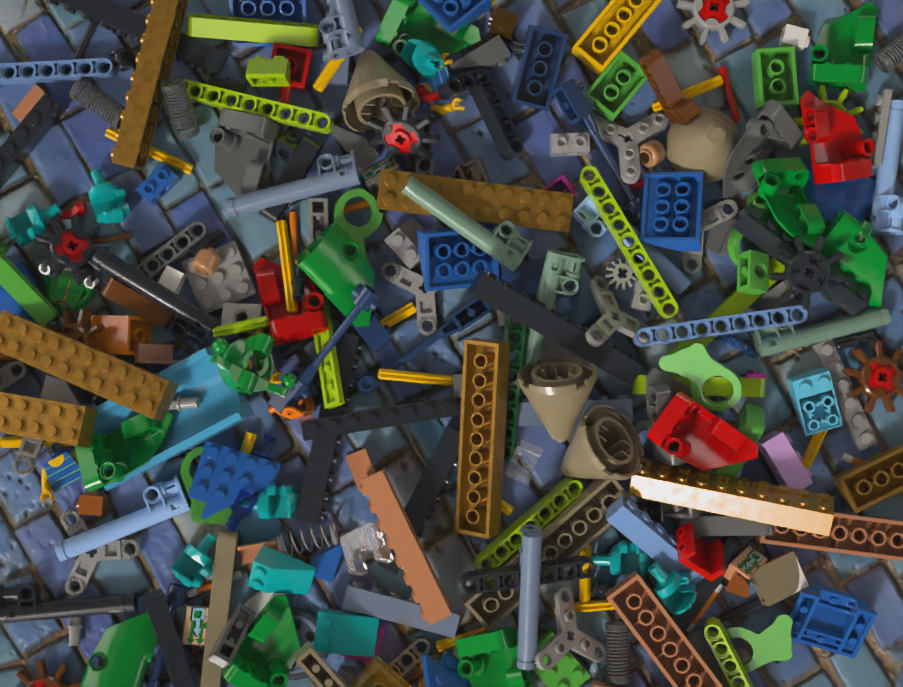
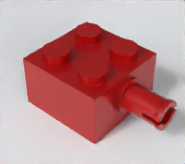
M274 43L271 59H274V56H284L290 62V86L279 87L281 90L278 102L289 104L292 91L307 93L314 54L309 49Z

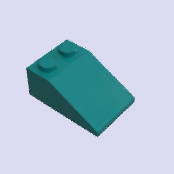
M263 545L253 561L248 586L264 593L309 594L316 567Z
M323 608L318 611L313 646L318 652L374 657L380 618Z

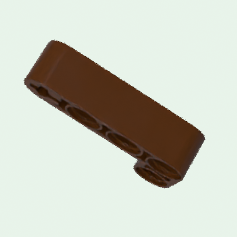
M653 49L639 59L641 69L664 113L672 123L684 125L700 114L698 105L693 100L684 97L663 54L658 49Z
M111 275L102 287V295L163 329L168 330L175 318L174 314Z

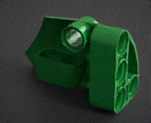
M392 0L375 35V40L393 49L397 56H400L403 50L400 43L404 42L406 44L410 39L428 41L439 50L440 54L449 53L450 55L481 41L479 28L472 23L449 33L417 0Z
M792 157L755 161L751 166V170L759 185L758 195L765 199L775 220L792 237L800 236L803 244L813 249L817 238L824 234L825 222L817 205L809 203L803 192L809 179V171L803 159Z
M843 210L825 224L823 237L826 240L821 254L826 258L835 252H842L844 257L833 262V264H836L841 270L872 292L868 307H882L888 255L872 236L873 226L867 221H858Z
M336 222L329 225L295 259L296 264L317 284L328 299L346 317L355 307L351 293L359 283L362 285L367 284L374 288V270L360 251L358 245ZM352 244L354 246L353 251L345 253V247ZM371 309L368 312L361 310L352 323L356 327L369 326Z
M167 412L164 421H159L139 414L122 422L120 429L107 435L93 432L90 448L74 446L85 488L93 492L112 482H121L125 479L126 475L147 464L161 446L174 415Z
M274 595L250 624L232 663L222 668L223 677L235 687L287 686L288 675L295 663L294 653L300 649V644L286 595Z
M148 612L105 630L88 661L80 687H141L148 663L151 661L157 643ZM99 656L103 659L101 667H94L92 665L94 657Z
M514 626L455 639L458 656L461 660L458 664V672L461 676L469 679L472 687H533L529 670H522L517 667L518 640Z

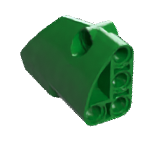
M870 1L851 13L822 25L816 45L813 46L810 52L809 84L815 86L825 85V88L844 90L846 88L849 91H867L871 53L874 50L879 10ZM818 52H825L824 57H815Z

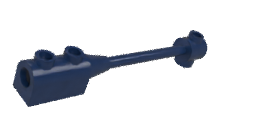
M572 78L551 92L569 124L572 125L579 122L587 133L592 136L628 199V202L624 204L623 214L628 221H637L642 218L643 197L641 195L635 197L629 185L622 181L620 170L598 132L592 110L593 100L590 97L585 98L582 92L584 89L583 83Z
M359 283L351 293L355 307L313 362L308 364L301 373H298L296 370L292 372L296 376L297 382L295 386L289 388L286 398L274 394L268 402L269 405L281 414L286 406H292L299 410L301 407L298 404L301 399L305 401L312 393L309 388L318 371V367L361 310L368 312L371 309L374 311L380 304L378 300L380 295L374 288L367 284L362 285Z
M475 298L451 314L450 318L435 334L383 369L396 370L441 338L443 339L457 332H462L493 311V309L486 302ZM371 370L355 380L357 387L365 397L381 387L379 383L381 379L378 378V372L373 374Z
M169 583L165 598L167 604L170 605L169 611L173 622L177 607L184 606L188 591L186 585L179 583ZM160 647L152 677L146 687H159V677L164 661Z

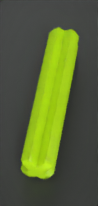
M267 316L216 326L212 329V333L215 338L261 329L268 327L269 320Z

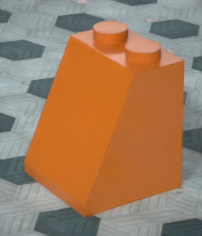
M91 315L90 327L94 325L105 326V329L97 334L95 338L96 346L108 349L107 354L135 355V344H152L153 323L143 317Z

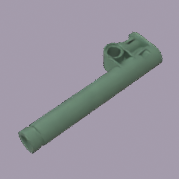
M414 176L409 179L401 191L512 272L520 265L533 244V240H527L521 236L520 232L516 230L515 225L510 221H503L491 233L428 186L419 182ZM501 228L506 230L507 235L502 233Z
M548 249L536 295L537 299L546 304L545 308L551 311L554 307L557 293L573 295L578 291L581 275L579 271L582 262L586 260L585 257ZM567 281H574L572 287H564ZM529 327L524 343L522 366L530 363L532 367L539 364L538 359L541 358L546 337Z
M882 306L856 313L854 316L847 315L797 329L790 325L750 331L758 356L764 357L888 325L891 319L888 309ZM776 314V315L774 316V320H775V321H776L777 319L781 320V317H780L779 314ZM762 321L756 322V324L759 326L762 323Z

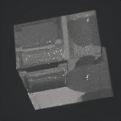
M519 438L513 457L509 460L504 474L528 485L535 464L539 457H541L544 449ZM522 455L528 457V463L525 466L518 464V458Z
M370 522L340 537L350 574L363 576L368 573L365 560L371 550L373 551L374 559L378 562L389 564L394 561L391 550L385 541L387 535L385 531L381 532L377 523Z

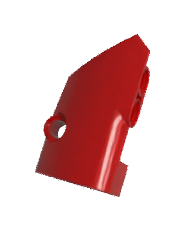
M807 90L800 100L804 137L806 142L810 144L814 184L842 182L873 176L872 160L868 158L875 150L873 140L870 138L863 139L853 115L830 106Z
M261 257L253 268L261 303L269 320L270 335L274 338L273 344L282 345L295 342L328 330L329 326L323 305V297L318 293L312 279L304 273V279L306 280V285L304 286L305 299L298 301L297 296L298 311L289 313L286 305L282 266ZM315 299L319 302V305L312 306L309 301Z
M679 391L673 397L647 434L650 440L668 454L701 470L719 468L758 458V445L720 417H716L682 391ZM675 443L680 445L677 452L672 451V446Z

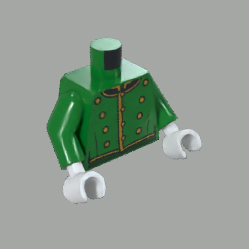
M50 262L48 268L44 266V263L40 264L39 271L42 273L49 301L58 304L57 310L59 314L57 316L63 317L61 311L64 309L69 310V308L79 310L94 299L95 286L99 283L98 278L92 282L91 275H89L85 280L83 279L81 285H77L74 276L61 273L60 277L53 281V273L51 272L54 266L53 263Z

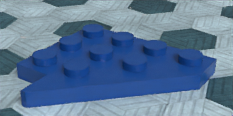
M206 441L188 497L206 502L201 518L206 519L267 487L269 483H275L281 464Z
M449 650L444 651L437 662L427 653L422 655L425 687H472L468 678L459 674L458 664L460 660Z

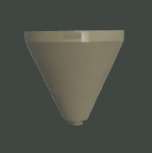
M365 50L359 55L342 105L344 121L350 129L358 133L365 134V130L375 131L376 135L381 134L380 130L367 125L370 117L373 116L386 122L387 118L380 109L383 103L387 101L394 113L398 114L402 113L407 100L411 101L412 109L410 115L415 117L414 111L420 107L418 93L379 54L373 50Z
M701 107L699 108L700 114L686 124L673 123L670 126L665 138V154L667 161L670 162L676 172L703 171L705 184H710L724 177L727 160L741 139V135L734 121L725 113L717 109Z
M563 356L538 359L539 364L532 367L530 363L523 365L517 372L520 388L551 438L557 442L567 441L572 435L597 380L596 366L593 363H590V366L585 365L584 359Z
M596 405L586 411L561 461L562 473L569 478L627 480L636 475L642 468L643 464H640V457L644 456L641 439L629 419L624 414L621 416L613 412L614 408L608 405Z

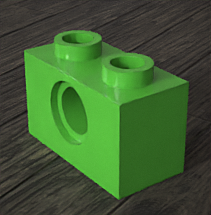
M754 250L738 254L737 292L754 296L768 292L769 254Z

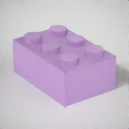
M773 430L760 438L757 443L758 450L779 485H786L789 488L799 490L813 483L811 472L802 465V457L797 450H793L791 446L792 440L787 433L784 434L781 431Z

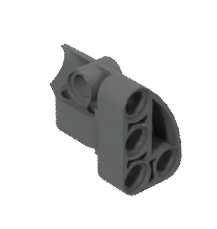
M769 100L758 116L747 122L746 132L736 144L727 160L723 177V198H734L738 192L750 191L757 183L751 170L752 164L755 161L767 159L774 149L786 151L793 149L801 138L802 132L783 106L777 101Z
M222 108L217 123L218 128L213 129L209 136L211 143L215 144L214 171L224 180L236 196L266 189L271 171L269 160L279 125L261 116Z
M654 367L645 376L647 415L652 421V426L679 391H682L692 399L690 387ZM653 442L654 459L671 466L687 463L668 454ZM675 443L672 446L673 452H677L679 450V443Z

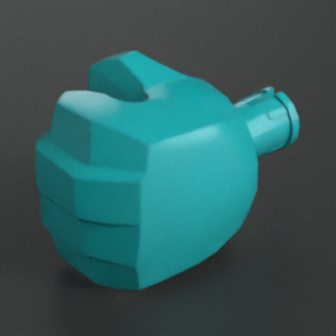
M410 39L404 45L400 55L403 62L418 70L427 80L432 79L437 71L443 69L439 67L440 65L444 67L441 54L433 44L425 40Z
M101 169L92 171L90 175L95 186L88 190V195L97 222L110 224L124 221V218L130 215L129 205L124 201V197L127 195L126 189L119 188L113 182H105Z
M57 203L43 210H40L36 204H32L22 214L13 218L5 217L9 236L21 248L34 242L35 234L43 235L48 230L46 220L61 215L62 212Z
M269 483L265 489L260 491L258 499H242L241 508L242 510H258L260 519L294 518L298 509L299 494L296 492L294 485L276 487L275 483Z
M207 532L198 546L189 543L171 568L175 577L187 587L199 588L204 577H210L213 573V559L208 555V551L217 540V537L210 532Z
M621 541L614 545L610 554L593 553V562L596 565L610 566L612 575L631 574L636 570L640 576H645L651 559L636 544L627 543V541Z
M658 562L653 563L648 571L658 581L654 592L660 604L670 614L679 615L691 608L697 598L695 584H688L692 580L691 573L686 571L677 572L676 570L667 573Z

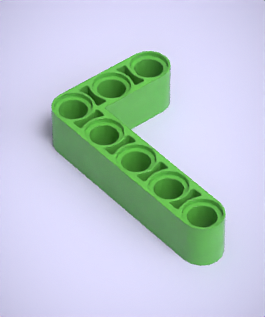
M0 239V285L38 324L46 326L59 314L58 310L5 256L9 251V247Z
M745 401L739 412L738 431L757 444L765 429V411L763 408ZM746 461L714 468L712 473H726L736 477Z

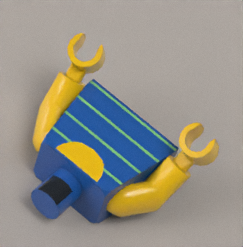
M441 53L444 65H449L453 62L452 59L445 60L449 53ZM440 65L439 67L443 69L437 71L436 75L430 80H427L421 74L419 84L424 85L430 92L438 91V87L450 78L447 66L443 67ZM460 98L450 101L439 100L425 103L426 108H430L431 111L440 114H447L456 110L463 111L465 107L459 106V103L464 101Z
M57 443L46 448L52 459L43 463L44 467L42 468V493L40 500L45 504L47 503V497L52 502L55 500V496L51 494L52 491L55 493L82 478L76 451L70 448L62 453Z

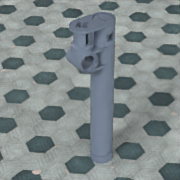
M333 0L336 15L324 18L319 24L324 44L327 45L328 53L326 57L328 60H339L364 51L353 0ZM329 27H334L332 31L326 32Z
M350 150V154L342 156H332L328 153L321 155L317 160L319 175L235 196V198H227L225 203L229 216L234 217L239 214L242 215L361 184L359 164L355 151Z
M526 524L521 526L522 542L521 547H519L521 577L517 667L522 670H532L536 668V660L534 658L537 655L543 534L540 526Z

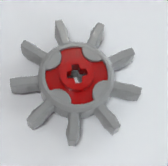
M678 0L676 8L691 10L692 18L685 21L680 28L684 31L695 24L702 29L699 37L700 45H703L707 40L709 31H717L723 45L727 44L729 36L725 26L730 23L743 30L747 23L735 17L734 12L736 8L748 6L750 0H694L693 2Z

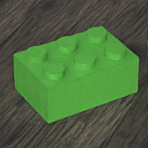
M795 46L756 49L751 54L755 111H761L769 100L777 101L784 109H793L799 104Z
M621 50L584 96L585 98L590 97L593 100L594 105L592 108L608 121L613 122L645 84L647 78L640 65Z
M551 628L538 638L537 652L555 635ZM570 650L550 670H541L537 667V664L536 668L533 669L548 687H579L591 677L587 669ZM544 655L542 660L543 663L546 665L548 659L546 658L547 656Z

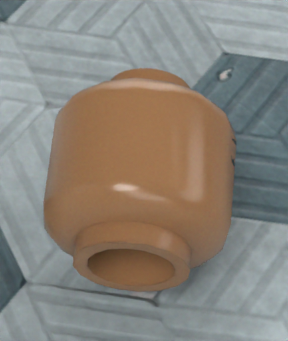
M649 140L638 148L639 161L645 167H653L665 157V148L657 140Z
M210 247L208 249H200L192 262L193 270L203 277L213 276L221 264L218 251Z

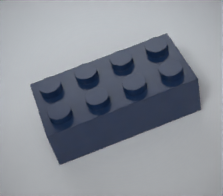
M528 25L509 99L510 102L549 111L553 97L551 91L555 89L568 34Z
M545 259L522 260L513 272L500 263L502 282L506 280L514 285L513 289H521L530 294L529 298L531 300L536 299ZM580 279L578 283L579 289L575 294L565 295L557 293L556 298L579 297L581 295ZM567 281L564 287H572L574 281Z

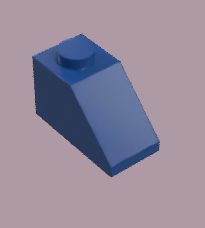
M342 542L318 554L316 559H311L310 565L316 567L314 577L333 582L346 543Z

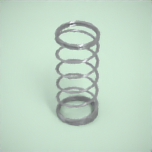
M333 521L329 523L331 545L328 543L323 527L320 524L321 548L317 544L312 527L310 526L311 550H309L300 529L301 552L298 551L291 532H289L291 555L286 550L281 534L277 535L279 552L291 557L294 545L297 553L301 555L303 552V542L306 549L311 552L313 550V539L316 546L321 550L323 548V536L328 546L332 547L333 543L335 546L338 545L339 539L335 523Z

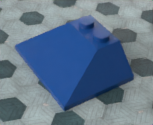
M804 157L803 161L809 171V179L803 192L809 203L817 205L824 221L829 222L843 210L858 221H864L876 180L864 177L842 182L814 184L811 159Z
M817 584L801 590L789 615L793 620L791 639L855 659L877 616V612L854 594Z

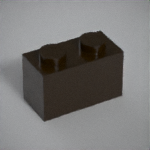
M498 7L496 12L492 11L488 20L489 35L494 37L499 35L503 41L511 43L518 26L519 15Z

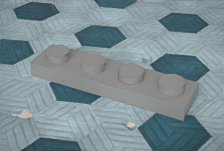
M884 89L880 92L875 101V105L878 107L872 121L875 124L874 132L872 131L870 139L874 142L875 150L872 155L868 156L872 160V168L875 169L881 166L893 91L890 89Z

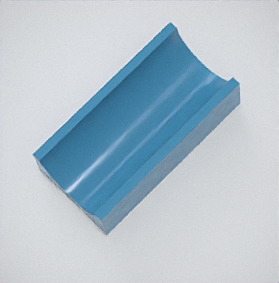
M212 347L204 348L156 374L179 384L174 398L178 396H198L200 407L199 409L191 408L183 409L182 411H178V409L168 410L174 417L155 455L147 464L126 475L123 481L112 482L104 486L106 491L137 478L255 415L244 393L233 391L225 385L220 376L219 367L210 362L214 353ZM108 400L95 407L98 411L93 432L107 435L120 429L122 422L140 413Z

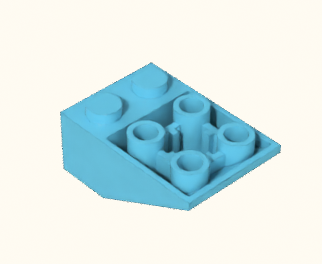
M821 367L785 378L790 398L805 436L843 426L829 370Z

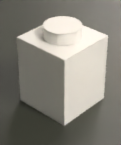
M786 24L782 29L778 47L795 46V52L800 53L804 48L808 47L810 36H808L809 29Z
M167 265L159 283L179 294L187 275Z

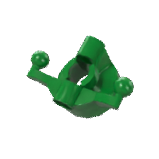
M258 333L245 339L235 340L229 345L222 338H218L213 342L212 348L214 353L210 362L219 367L222 380L233 391L247 394L268 391L286 398L289 388L295 386L297 382L296 376L293 373H285L282 376L281 382L283 387L269 382L274 370L273 357L271 355L274 338L267 334ZM250 356L254 357L257 364L255 373L246 371Z

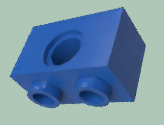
M162 162L136 190L150 204L155 206L181 178Z

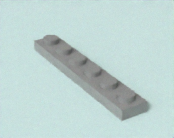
M832 339L812 345L820 366L830 371L838 407L857 450L861 451L878 444L857 396H846L853 389L849 377L842 374V369L845 368Z

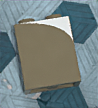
M791 550L783 551L784 554L767 561L750 578L763 605H773L809 587L807 583L808 576L799 565L800 559L795 552Z

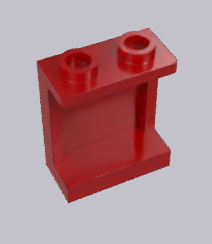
M691 522L676 530L679 562L711 582L726 573L723 544L720 540L716 539L707 544L694 535Z

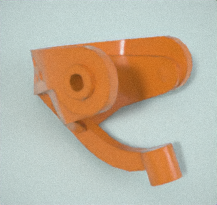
M310 394L305 401L303 399L299 401L298 404L301 406L299 410L292 406H286L281 414L272 406H269L268 411L271 414L276 412L278 415L290 420L311 418L315 404ZM302 404L305 405L306 411L303 410Z

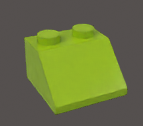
M255 56L254 59L248 60L246 79L252 87L290 86V62L284 56H274V59Z

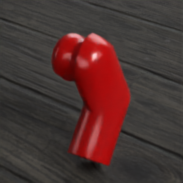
M422 84L417 85L415 88L419 99L425 103L442 100L438 95V91L430 92Z
M78 201L71 210H61L62 214L59 217L64 220H72L74 215H77L80 219L85 214L87 205L83 201Z

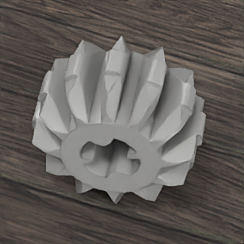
M621 257L617 258V263L612 260L610 262L612 267H606V270L611 273L606 274L605 278H612L608 284L611 285L615 282L614 289H618L619 285H621V289L625 290L626 284L632 287L633 284L630 280L636 281L637 277L632 275L635 273L630 265H627V260L625 259L623 263ZM618 269L625 271L624 279L623 277H618Z

